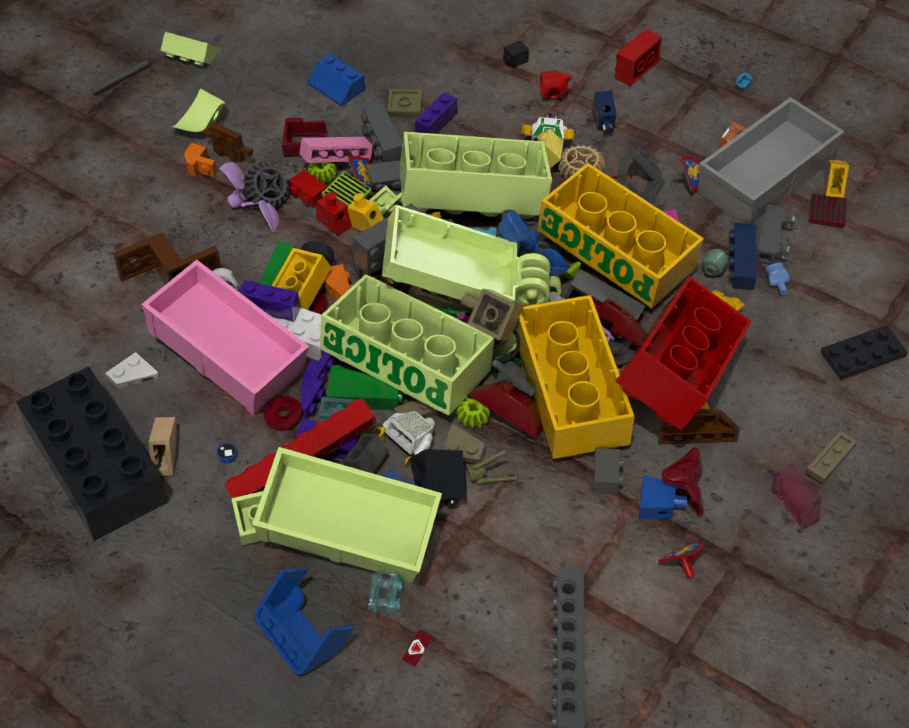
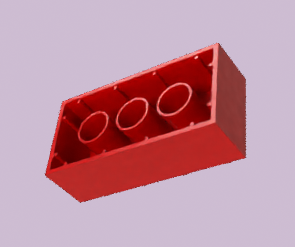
M689 276L664 307L615 382L622 386L624 393L634 400H641L653 409L656 416L662 422L673 424L682 430L710 397L752 321Z

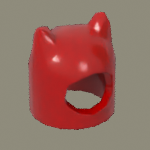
M559 71L540 72L541 98H560L570 93L571 89L568 88V81L572 79V75Z

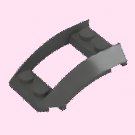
M639 145L630 146L621 161L616 181L653 206L661 186L665 183V180L660 176L662 174L660 168ZM632 159L637 165L640 164L648 177H652L643 194L626 178Z

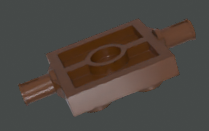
M215 122L209 126L210 130L206 128L203 130V135L212 139L213 149L216 153L239 163L245 160L244 154L252 156L253 149L245 147L241 134Z

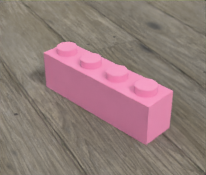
M365 137L302 138L299 154L307 163L348 162L347 155L369 158L370 161L373 145Z

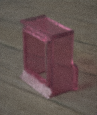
M793 464L772 475V494L778 495L798 525L801 524V530L820 520L822 498L811 483H806Z

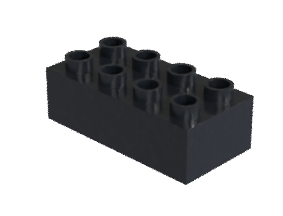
M89 366L16 401L28 433L94 541L168 503L160 473Z

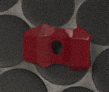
M693 447L682 458L662 470V481L665 484L680 488V495L687 497V500L698 515H703L704 503L701 490L697 485L703 473L702 459L699 449Z

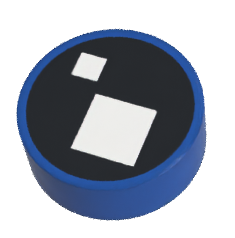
M231 443L221 444L217 448L219 461L222 463L233 462L237 458L236 447Z

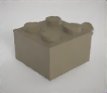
M484 288L478 299L466 293L461 300L462 305L473 309L467 323L468 325L503 341H509L524 305L500 293Z

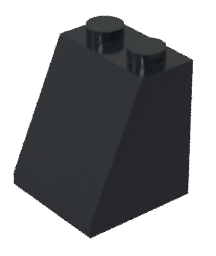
M425 449L409 458L416 486L442 493L440 502H446L448 506L458 505L460 501L466 499L463 450Z

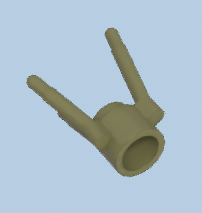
M505 450L480 463L466 467L470 481H476L478 485L489 482L517 480L518 477L483 478L486 475L484 466L506 454Z

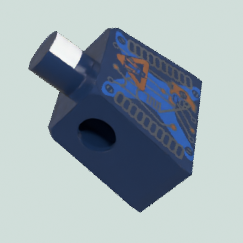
M612 91L595 92L592 115L597 130H604L605 134H610L614 131L616 109Z

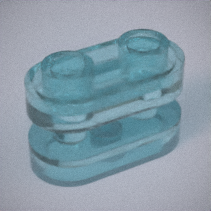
M373 573L368 607L370 613H378L379 607H386V614L395 615V611L400 610L401 598L397 597L398 592H402L403 579H400L399 575L390 574L389 580H383V573ZM382 588L388 589L387 599L380 598Z

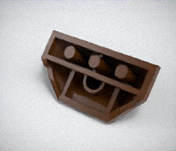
M698 410L682 430L673 424H665L659 430L658 445L737 442L740 429L722 410Z

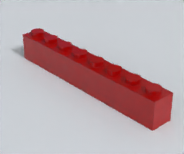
M363 398L354 400L342 411H336L329 419L317 423L313 429L301 433L294 441L283 444L281 448L322 459L376 425V418ZM277 451L266 455L259 463L248 466L238 476L235 475L229 478L224 486L230 496L236 498L264 491Z

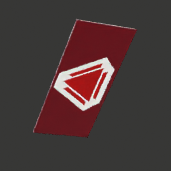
M418 630L401 661L416 667L433 636Z

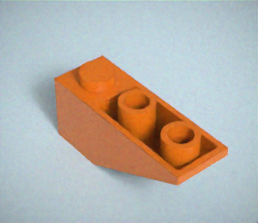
M343 264L331 266L323 282L327 295L334 301H337L353 286L349 284L350 275L348 271H345Z

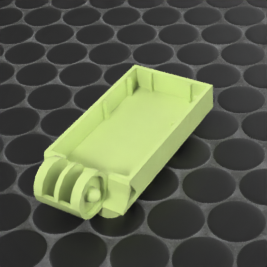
M399 205L394 207L388 218L382 276L459 300H462L466 293L478 299L483 288L493 290L525 306L545 303L550 297V262L540 254L531 253L517 257L518 245L515 242H510Z

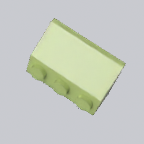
M165 32L160 51L166 52V56L175 58L178 55L181 56L180 60L189 62L192 59L195 60L194 64L204 66V63H212L221 51V47Z

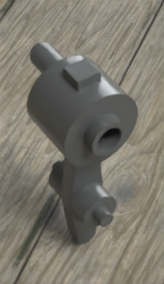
M498 360L492 361L493 367L499 370L497 374L499 382L509 383L515 390H520L528 396L535 394V386L527 381V372L516 363L509 361L503 365Z

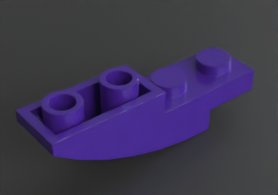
M325 351L318 362L310 361L303 376L301 405L303 417L306 420H309L311 415L315 414L318 403L324 399L326 394L324 383L326 382L327 374L331 370V365L336 363L334 356Z

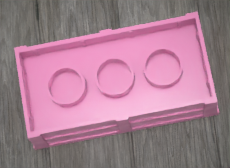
M198 260L194 261L141 304L148 332L154 337H158L197 368V371L203 376H207L236 399L253 416L305 369L309 345Z

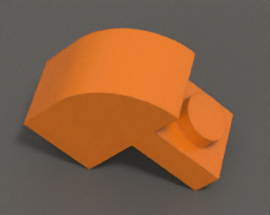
M191 143L184 153L188 173L193 177H196L198 173L215 177L217 174L215 160L208 159L207 148Z

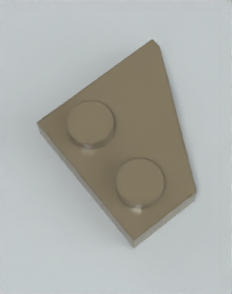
M455 424L451 425L443 450H463V462L474 464L482 461L486 449L483 442Z

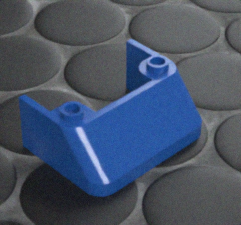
M306 567L282 569L255 611L257 625L291 670L297 675L310 672L336 655L354 630L353 625L329 628L321 638L301 613L300 609L304 604V593L298 585L308 571Z

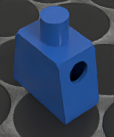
M644 475L639 519L672 518L674 507L686 509L687 497L675 495L676 487L663 483L661 479Z

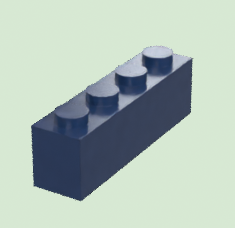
M734 223L733 230L729 232V240L732 241L729 245V254H732L729 258V267H732V270L729 271V281H732V288L754 290L757 279L756 224Z

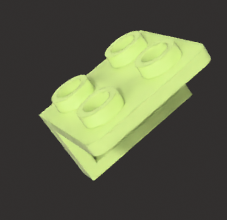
M385 186L369 201L377 204L385 219L391 214L396 205L402 203V193L396 196Z

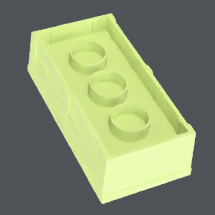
M278 447L252 526L255 528L258 540L274 542L330 558L331 561L344 562L413 583L421 569L442 493Z

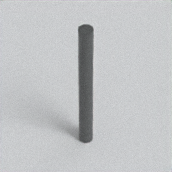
M145 60L92 88V93L96 95L150 65L149 62Z

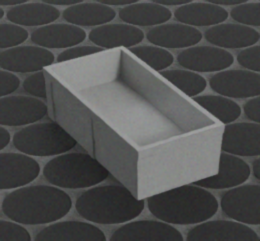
M790 97L699 163L698 193L741 223L754 224L756 220L765 214L767 204L776 206L827 166L828 160H835L845 131Z

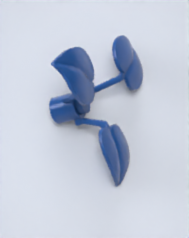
M510 210L500 223V234L510 242H521L522 245L517 252V256L523 249L530 251L535 248V254H539V233L535 230H529L524 221L515 212ZM548 248L540 252V255L546 257L550 262L549 276L560 275L570 268V265L566 263L562 255L557 251Z

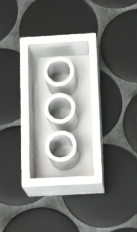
M299 308L294 321L271 316L309 345L307 357L320 360L324 353L320 349V314Z

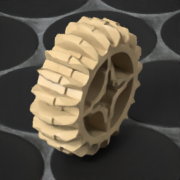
M577 144L576 147L570 146L569 149L565 148L561 154V160L558 162V169L561 177H565V181L586 163L603 172L605 166L604 157H602L601 152L597 151V148L592 149L591 146L585 147V145L579 146Z

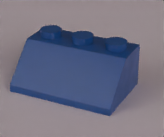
M331 53L317 62L308 79L310 86L341 107L365 91L364 75Z

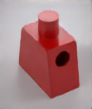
M329 192L318 200L316 219L337 236L351 228L347 206L336 197L334 192Z

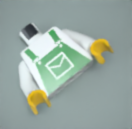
M548 114L547 118L540 117L537 123L522 126L521 134L532 137L531 141H538V136L543 131L546 132L549 129H552L554 134L563 140V147L564 140L574 139V130L563 126V120L557 119L554 114Z

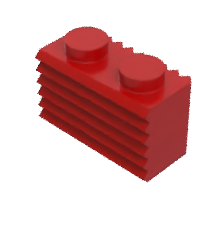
M305 169L288 181L289 186H291L289 192L293 196H298L304 204H309L313 208L317 206L318 200L323 198L322 192L327 188V185L312 176V174L310 175Z

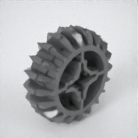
M261 161L248 169L247 172L249 174L244 176L247 179L244 181L245 185H247L244 191L249 192L247 198L252 197V203L263 200L266 201V204L271 203L275 208V206L281 205V202L286 200L285 196L289 194L287 189L291 187L286 182L290 179H285L286 173L281 172L282 167L277 168V163L271 164L270 161L265 163ZM260 172H266L271 176L267 177L265 175H262ZM267 193L272 195L273 198H267L263 194Z

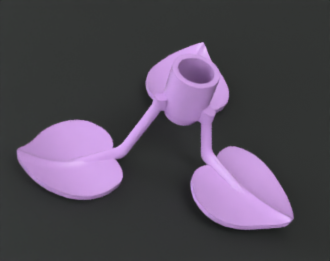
M233 162L223 164L219 169L225 173L237 189L228 196L230 206L237 208L239 206L245 207L247 205L259 204L260 210L272 233L275 232L280 218L271 203L266 204V201L263 200L256 203L247 202L249 192L242 190L245 187L242 170ZM260 172L262 175H265L267 177L270 176L266 172Z

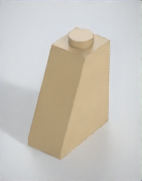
M175 417L155 418L148 441L150 458L161 476H173L177 443Z

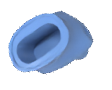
M774 263L767 266L765 272L768 276L769 285L778 286L781 295H786L788 291L785 284L790 281V277L783 263Z

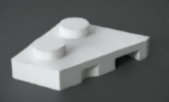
M136 352L105 373L106 378L118 389L127 387L130 384L142 383V379L159 378V373Z

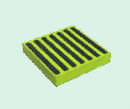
M344 171L322 192V197L326 196L329 192H334L336 197L346 204L348 208L354 201L353 197L356 194L361 193L366 199L372 193V189Z

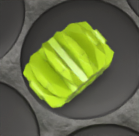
M333 162L309 163L307 172L322 183L331 184L332 180H335L337 169Z
M466 397L465 401H462L457 409L458 421L463 423L465 428L471 426L473 430L474 426H477L481 429L482 424H487L490 410L474 398L469 399Z

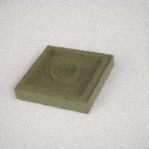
M389 89L387 110L389 116L419 117L421 115L422 90Z

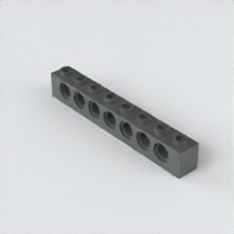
M558 569L557 577H553V590H557V595H553V608L557 609V614H553V628H557V634H553L552 647H557V654L553 653L552 667H556V674H552V687H556V694H552V708H556V715H552V728H585L584 569ZM564 630H571L572 632L567 633ZM565 649H570V650H572V652L568 653V652H565L564 650H565ZM564 669H570L573 672L567 673ZM565 689H570V690H572L573 692H572V693H566V692H564L563 690H565ZM568 709L571 710L573 713L566 714L563 711Z

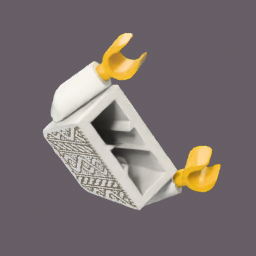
M415 411L395 413L382 424V428L376 427L372 434H378L382 441L385 440L384 433H386L410 455L413 453L416 455L430 448L435 423L432 418L424 419ZM408 457V458L406 459V462H405L406 468H407L408 465L410 464V462H409V458H410V457Z

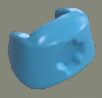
M742 73L738 76L736 85L739 89L745 90L753 81L751 74Z

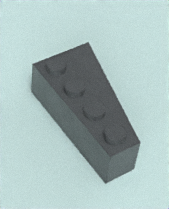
M581 269L564 299L591 295L593 299L601 303L609 298L627 310L636 320H638L645 308V305L639 301L632 299Z

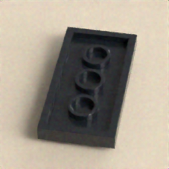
M886 325L822 347L820 353L838 378L842 380L904 358L908 352Z

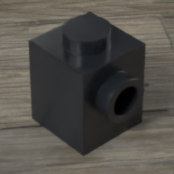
M521 41L512 43L504 47L503 60L512 69L529 62V49Z

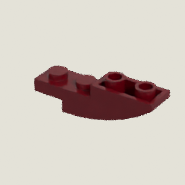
M592 298L598 316L602 317L601 319L606 323H614L611 331L615 332L617 337L621 339L626 338L632 341L631 343L634 346L638 347L647 334L639 322L627 310L609 298L603 301V303Z

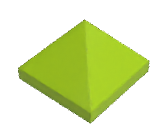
M575 262L570 264V268L558 276L560 278L574 279L579 272L581 263Z

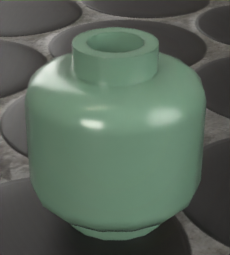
M721 249L709 250L702 260V268L708 275H721L728 265L726 253Z

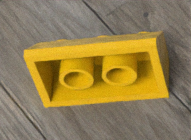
M293 248L272 286L298 292L300 308L308 310L328 275L331 266L321 254Z

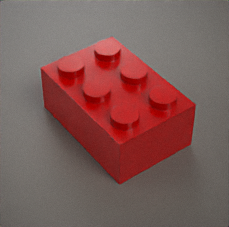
M645 29L636 38L628 42L622 50H619L616 54L615 79L631 87L659 62L662 36Z

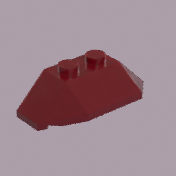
M498 382L478 386L469 395L534 438L543 430L536 403L528 395L521 394L515 390L509 383Z

